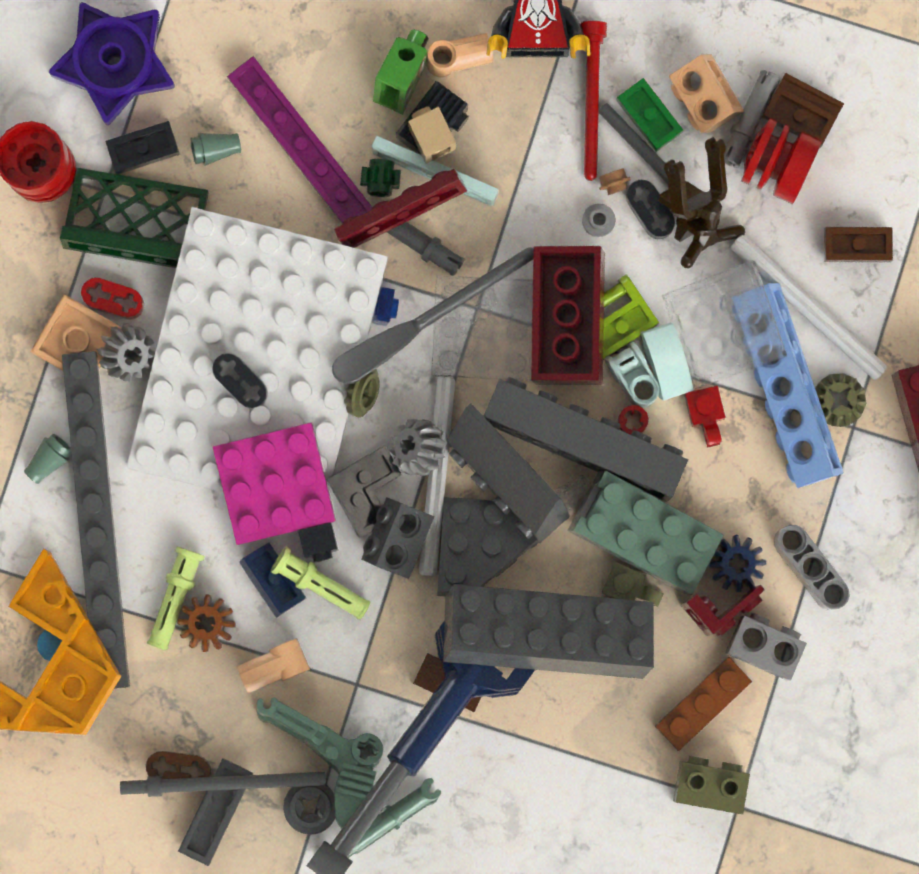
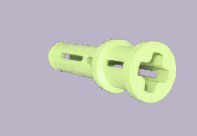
M178 546L175 549L177 557L172 571L166 575V582L169 584L150 638L147 641V644L163 650H168L169 648L168 645L187 591H191L195 587L196 583L193 579L199 562L204 561L205 558L204 555Z
M287 546L281 551L272 566L271 573L275 575L280 573L295 582V587L298 589H310L329 602L354 615L359 620L369 608V600L362 598L317 571V566H315L314 562H305L292 554L291 549Z

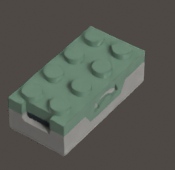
M606 470L597 473L567 530L676 590L693 595L724 536L722 533Z

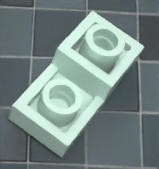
M671 322L642 331L641 336L646 360L652 366L654 377L659 385L658 397L664 401L694 391L686 357L674 324Z

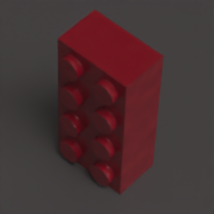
M534 246L531 380L536 385H603L605 252L601 246Z

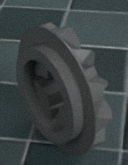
M328 785L292 787L288 791L283 805L284 815L289 825L296 831L309 835L321 833L329 828L336 818L334 792ZM320 795L321 798L318 800L317 808L323 817L321 818L318 814L310 813L303 819L300 818L305 806L299 797L301 796L303 799L306 798L311 801Z

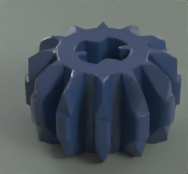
M739 535L732 536V548L727 540L722 539L720 541V546L724 553L716 549L713 556L719 558V561L710 562L708 568H719L720 570L719 573L712 576L713 581H717L723 576L726 578L722 584V589L728 590L732 581H734L735 592L740 593L743 589L742 580L749 589L755 587V583L750 576L757 579L763 578L764 574L756 570L755 567L766 565V560H755L754 556L760 554L763 550L759 546L750 551L749 548L753 541L751 538H746L743 545L740 546ZM733 555H738L740 561H745V567L739 569L741 573H736L735 567L729 566V561L735 559Z

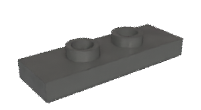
M222 758L214 777L253 775V772ZM246 789L206 791L178 852L209 866Z

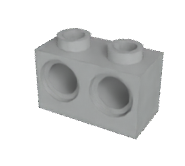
M752 612L750 617L741 616L725 654L786 681H791L807 644L799 640L801 634L782 626L781 631L769 627V619ZM749 628L756 630L760 635V642L755 648H749L743 642V634ZM780 642L786 643L791 649V655L785 662L779 661L774 655L775 646Z

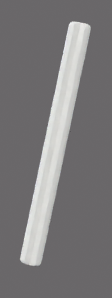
M740 235L732 243V251L767 283H780L784 298L872 379H878L886 371V364L745 235Z
M440 377L437 380L433 424L444 431L441 439L447 444L441 451L445 458L438 459L439 469L430 470L428 475L425 513L435 517L421 549L419 573L423 576H436L449 454L447 438L451 433L455 379L449 377Z

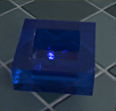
M380 288L373 324L386 326L390 323V318L396 319L399 299L394 298L395 289Z

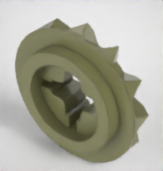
M377 369L359 381L349 384L348 388L345 389L347 396L344 399V403L347 405V413L361 418L373 407L380 387Z
M845 373L830 374L823 378L815 387L827 424L843 427L854 423L862 416L867 403L865 389L858 382L857 378H853ZM848 389L849 391L846 393L847 396L845 398L848 406L840 405L831 411L830 409L833 407L835 399L829 391L840 394Z

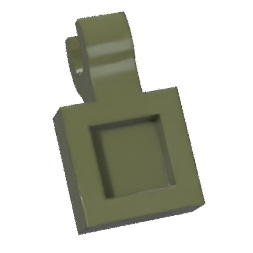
M617 562L614 563L601 592L614 599L635 600L639 598L643 601L654 602V606L657 607L664 595L662 592L642 585L646 575Z

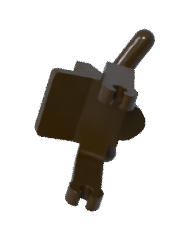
M714 137L705 142L710 190L708 192H704L688 181H685V166L681 161L675 163V160L672 159L664 165L669 189L659 195L658 201L671 209V213L677 217L674 239L681 242L694 235L693 241L680 261L682 267L687 269L693 266L700 253L707 249L708 246H712L717 242L737 239L740 235H745V228L742 225L717 229L722 210L720 201L725 199L727 194L724 159L726 146L722 139L716 141Z

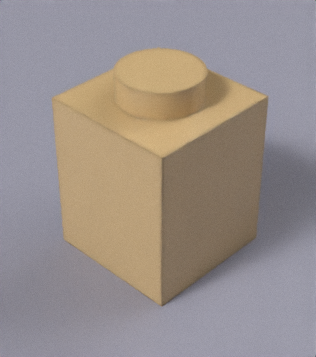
M425 107L412 114L413 119L408 121L409 130L426 164L456 150V141L439 107L433 110L430 107Z

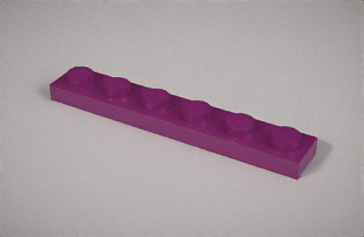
M254 56L227 76L228 80L341 223L349 217L360 216L372 210L371 204Z

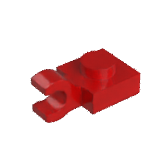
M718 386L685 393L684 396L692 427L702 425L707 448L720 445L722 438L717 422L725 420L726 417Z

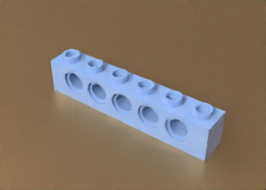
M768 283L734 296L735 305L733 306V313L736 321L742 324L746 336L743 339L745 349L755 362V379L758 385L764 389L767 398L765 408L769 417L774 419L778 431L776 432V441L779 448L785 451L788 460L786 470L790 480L796 484L797 488L843 474L844 472L780 283ZM763 314L769 320V326L765 332L759 327V318ZM773 346L777 347L780 353L779 360L776 363H773L769 357V351ZM784 377L790 382V391L787 395L783 394L780 389V382ZM794 409L801 415V423L798 427L793 425L790 418ZM804 441L808 442L812 447V455L809 459L804 457L801 451Z

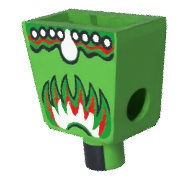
M412 29L407 39L396 38L375 78L373 102L402 115L404 114L426 65L428 51L425 49L429 38L425 33Z

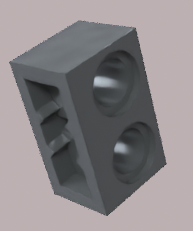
M386 497L384 504L377 512V522L372 534L365 541L361 560L409 579L435 516ZM404 515V522L400 527H398V522L400 518ZM389 547H392L390 556L385 558L386 551Z

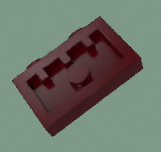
M761 585L750 589L718 618L715 615L718 609L707 596L699 597L695 594L690 596L680 606L706 636L713 634L722 636L737 623L733 618L740 611L742 614L749 613L763 601L759 595L765 589Z

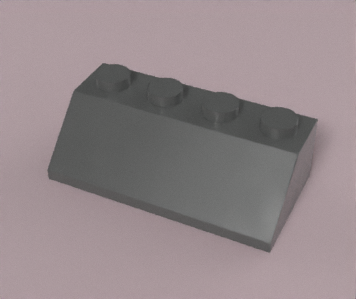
M470 403L447 438V442L452 448L449 455L461 468L467 465L474 472L471 479L483 492L488 488L496 496L492 501L503 514L507 515L511 512L519 520L515 523V526L527 539L534 536L541 543L570 517L562 499Z

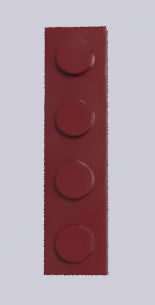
M455 169L441 171L435 174L430 181L420 186H411L405 189L400 196L390 201L379 202L372 207V210L360 216L347 218L343 221L342 225L334 230L338 240L343 245L355 248L467 192V189Z

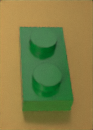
M644 78L617 97L616 101L656 152L683 133L682 127Z

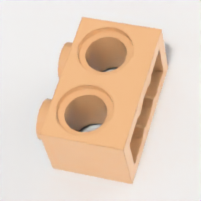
M712 54L700 55L669 75L673 83L671 89L675 97L680 102H684L689 111L687 116L691 125L696 130H700L701 133L713 132L744 112ZM695 72L701 78V84L697 90L691 85V76ZM710 101H713L717 106V115L714 118H711L707 113V106Z

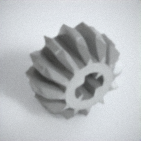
M128 323L123 324L121 329L116 326L111 327V337L101 336L103 342L106 343L105 347L96 349L98 354L104 356L99 362L101 367L108 369V375L114 379L120 377L121 380L130 382L132 375L136 378H142L141 369L143 367L145 369L152 368L151 364L147 361L148 358L155 356V351L149 349L155 342L152 338L146 336L145 330L140 327L134 328ZM129 349L128 354L124 356L125 351Z
M407 419L406 425L397 426L398 436L391 437L395 444L389 450V452L395 455L393 464L409 475L425 476L429 475L430 470L439 469L438 459L445 458L441 451L447 444L441 439L444 431L435 427V424L425 419Z

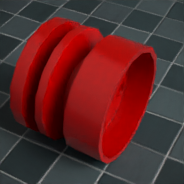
M770 117L762 129L757 132L746 156L741 182L749 185L756 171L762 174L756 187L757 189L761 190L769 178L776 180L773 196L793 204L813 164L822 140L802 131L794 143H790L787 141L790 125L785 124L780 136L777 137L772 135V132L778 120Z
M34 121L18 123L6 130L0 138V175L17 194L27 201L36 203L52 202L63 196L73 184L77 171L75 157L56 131L46 124ZM40 161H43L45 166L39 167V172H36L34 167L40 166Z

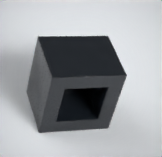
M332 523L298 530L304 557H312L314 563L333 558L332 552L339 551Z

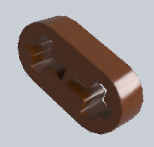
M158 751L152 754L146 762L148 776H159L158 770L153 768V762H159L161 757H165L167 764L176 765V771H164L162 779L192 778L190 773L181 772V766L191 767L194 761L199 762V768L204 769L205 772L204 775L198 777H210L211 775L209 762L204 757L198 755Z

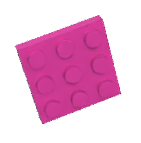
M312 422L213 446L237 545L336 521Z

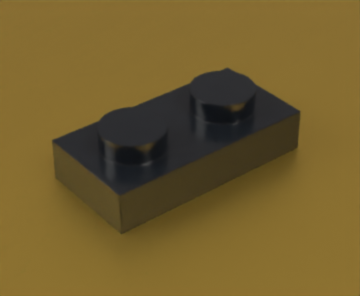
M169 121L105 141L116 174L180 155Z

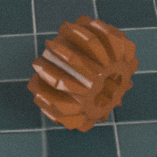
M206 594L204 597V606L201 605L197 597H193L191 601L195 610L193 611L189 607L183 606L181 610L183 613L190 615L189 619H178L177 621L178 625H188L189 629L180 633L181 638L184 639L193 634L194 637L191 639L189 647L195 648L199 641L202 640V652L209 651L210 640L217 650L221 649L222 644L218 637L221 636L228 641L232 638L229 633L224 631V628L236 627V622L225 621L224 619L233 614L232 608H227L220 612L219 610L225 602L222 598H219L214 606L211 607L212 596ZM204 614L208 618L214 617L215 624H211L214 628L210 632L207 629H199L198 622H203L200 620V617Z

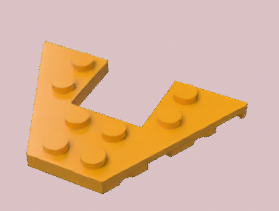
M43 549L8 607L58 637L62 642L28 698L0 681V730L86 735L121 678V675L52 553Z

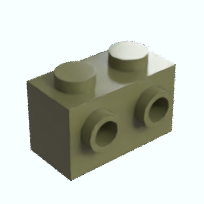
M689 756L688 762H679L673 797L674 802L743 815L750 774L742 772L743 765L722 762L721 768L708 766L709 759Z

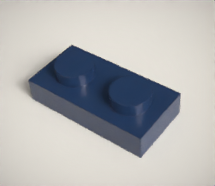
M270 542L241 559L239 563L277 618L304 601L306 596L301 589L295 587V582L280 573L276 575L271 573L278 554Z

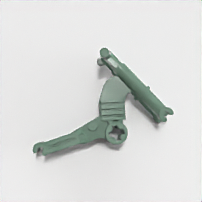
M275 697L271 699V707L269 709L264 708L263 699L259 698L257 701V715L261 721L271 723L305 743L339 774L334 789L336 821L342 829L373 787L377 772L373 771V769L377 767L383 754L381 740L370 733L362 734L351 740L345 739L327 726L316 723L278 701ZM368 744L373 747L372 754L376 757L370 755L364 760L360 758L361 750L358 747L364 749ZM432 778L426 779L419 788L392 806L387 805L384 812L377 816L348 858L358 854L394 828L398 830L400 825L426 806L436 803L441 795V790L437 789L434 793L428 792L434 780Z

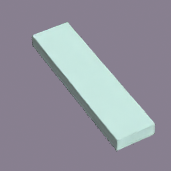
M377 135L372 144L374 155L391 160L394 164L430 180L441 171L452 170V168L436 161L426 164L422 155ZM456 171L467 189V192L463 193L464 195L489 206H494L499 189Z

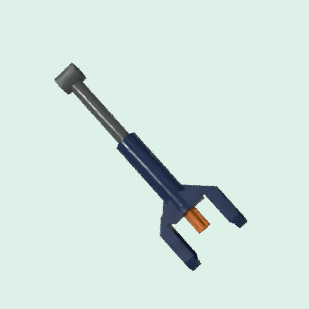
M444 620L435 633L438 657L443 664L445 678L387 755L390 761L389 766L331 845L324 841L306 866L316 874H345L353 863L348 858L352 850L406 776L414 777L417 775L471 699L483 696L497 698L517 695L535 670L515 668L506 680L502 677L503 673L494 666L443 662Z

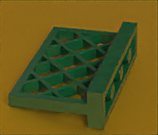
M77 168L65 226H62L60 235L63 249L177 268L183 243L175 242L170 234L184 224L187 225L190 213L188 215L183 213L177 202L186 196L200 198L198 208L205 210L209 192L200 188ZM83 179L97 180L103 189L87 199L81 190ZM121 185L130 186L136 195L120 204L112 194V191ZM154 190L161 191L165 194L168 201L153 210L144 197ZM108 195L116 208L100 217L92 204ZM79 197H81L84 202L78 205ZM140 200L149 213L133 223L125 209ZM173 206L182 219L165 228L157 215ZM87 207L97 219L86 227L74 225L76 214ZM121 213L129 226L120 232L110 231L105 222ZM153 218L162 232L152 238L143 237L137 228ZM101 225V227H102L104 230L95 229V228H97V227H99V226ZM134 231L136 235H130L129 233ZM164 237H167V239H168L169 241H165V240H161V239H163Z

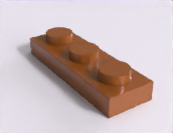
M727 657L659 721L655 727L677 751H680L752 681L730 657Z

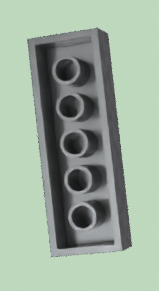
M508 377L507 381L499 379L484 414L485 419L495 429L596 472L606 470L644 492L666 502L673 497L689 460L682 457V450L668 444H664L662 448L650 443L651 437L638 431H633L631 435L619 430L621 425L613 420L602 417L601 421L590 418L588 417L589 411L580 406L570 404L569 408L557 404L558 398L541 390L536 395L526 390L527 385L514 378Z
M453 584L445 596L443 662L643 679L654 668V602Z

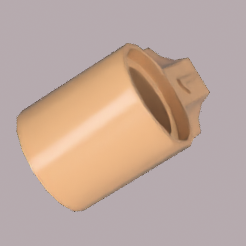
M487 33L453 41L438 40L433 42L427 53L426 67L433 76L446 77L454 71L493 63L492 51L490 56L486 55L489 39ZM437 53H444L449 56L451 61L441 65L434 61L433 56Z
M297 638L270 649V653L237 666L243 685L248 693L278 680L285 681L310 670Z

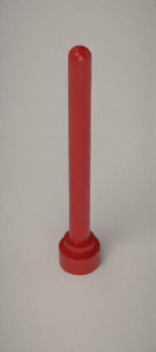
M603 21L581 22L584 35L590 41V56L586 57L584 177L588 181H593L597 177L600 44H603V38L607 37V23Z

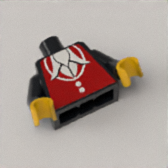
M514 0L513 6L506 7L494 24L491 37L488 39L486 55L490 56L491 51L498 50L502 52L501 58L503 59L505 57H568L570 51V56L574 59L576 58L575 52L578 50H584L587 56H590V41L584 35L583 28L572 10L562 5V0Z

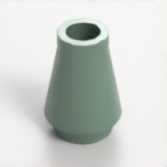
M198 133V137L191 138V149L195 164L203 163L206 166L233 154L241 153L238 133Z
M52 434L49 438L45 437L30 464L24 470V473L32 481L39 484L44 478L70 460L71 447L56 434Z

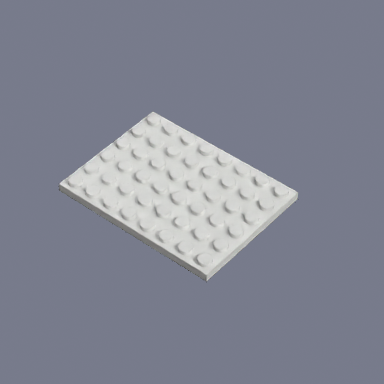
M192 207L127 468L223 492L213 446L312 422L325 477L327 479L334 475L349 415L346 410L347 405L344 403V399L347 396L345 389L348 388L349 384L341 383L334 377L332 365L340 355L368 339L388 256ZM226 353L235 354L265 383L268 396L262 405L254 408L243 406L215 378L212 367L213 362L218 356ZM223 360L220 365L223 367V370L220 372L223 377L231 375L237 381L240 376L233 369L236 365L235 361L227 363ZM245 381L240 383L247 392L244 396L247 401L250 399L258 401L260 399L257 393L260 387L257 384L251 387Z

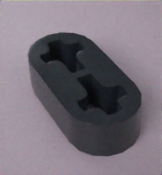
M637 180L629 186L626 194L627 203L650 237L664 239L674 229V215L668 207L658 201L660 194L651 182ZM639 188L642 192L649 191L650 194L647 197V201L651 207L647 208L642 200L636 202L633 199L636 195L635 189ZM652 211L656 213L659 219L665 217L668 220L665 224V231H662L660 228L655 230L652 228L655 221L651 215Z
M226 353L215 359L212 367L213 375L240 404L245 407L254 408L259 407L266 401L268 396L267 386L241 358L235 354ZM223 360L227 363L235 361L236 365L233 369L240 376L237 381L231 375L224 377L221 375L220 372L223 370V367L220 364ZM245 381L251 387L257 384L260 387L257 392L260 399L258 401L255 399L247 401L244 398L247 392L240 383Z

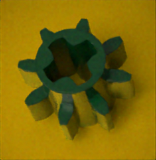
M371 159L369 167H362L360 186H367V194L370 196L390 197L392 196V189H399L401 170H394V162L391 160Z

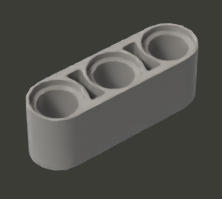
M788 525L780 529L775 534L774 546L816 603L826 610H835L845 606L850 597L846 583L806 531L797 525ZM786 532H793L798 536L799 544L795 550L787 549L784 546L782 538ZM808 558L816 560L819 564L820 570L815 577L808 576L803 570L804 562ZM829 585L835 586L840 592L839 601L835 604L827 602L824 597V591Z

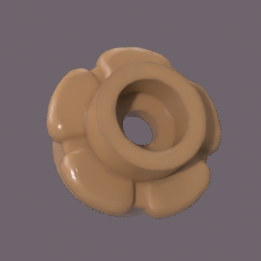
M624 168L599 177L602 185L599 189L601 191L607 190L608 195L627 189L626 182L630 181L631 178L626 176Z

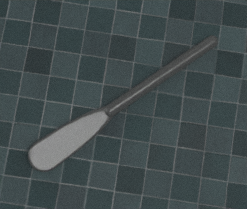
M528 247L417 318L385 330L340 355L332 365L334 377L344 384H352L359 381L407 346L421 330L532 261L534 248Z

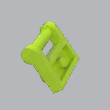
M627 274L618 279V284L604 292V308L625 294L630 298L631 302L604 319L603 360L608 355H613L639 338L642 331L659 325V321Z

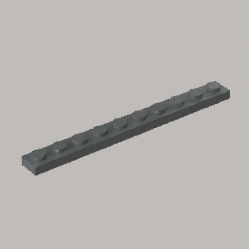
M96 351L63 354V372L87 616L121 675L114 689L130 687L98 356Z

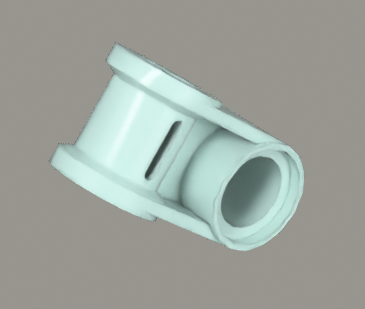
M634 341L629 343V348L613 357L609 355L605 357L604 360L610 372L620 384L632 405L645 408L655 402L659 395L658 382L649 369L644 355ZM632 359V361L626 363V364L623 365V366H620L621 364L625 363L626 361ZM639 383H645L651 387L652 396L647 400H641L635 395L634 387Z

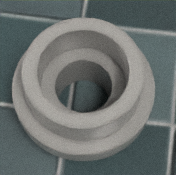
M604 204L591 205L585 210L582 218L585 231L594 237H604L611 233L616 222L613 210ZM597 214L603 215L605 223L603 225H596L593 222V217Z

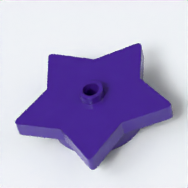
M81 2L79 4L76 41L50 68L49 74L55 79L88 91L106 125H110L134 96L173 89L175 87L173 80L155 54L160 19L159 11L154 9L120 18L113 17ZM112 57L121 58L117 64L109 65Z

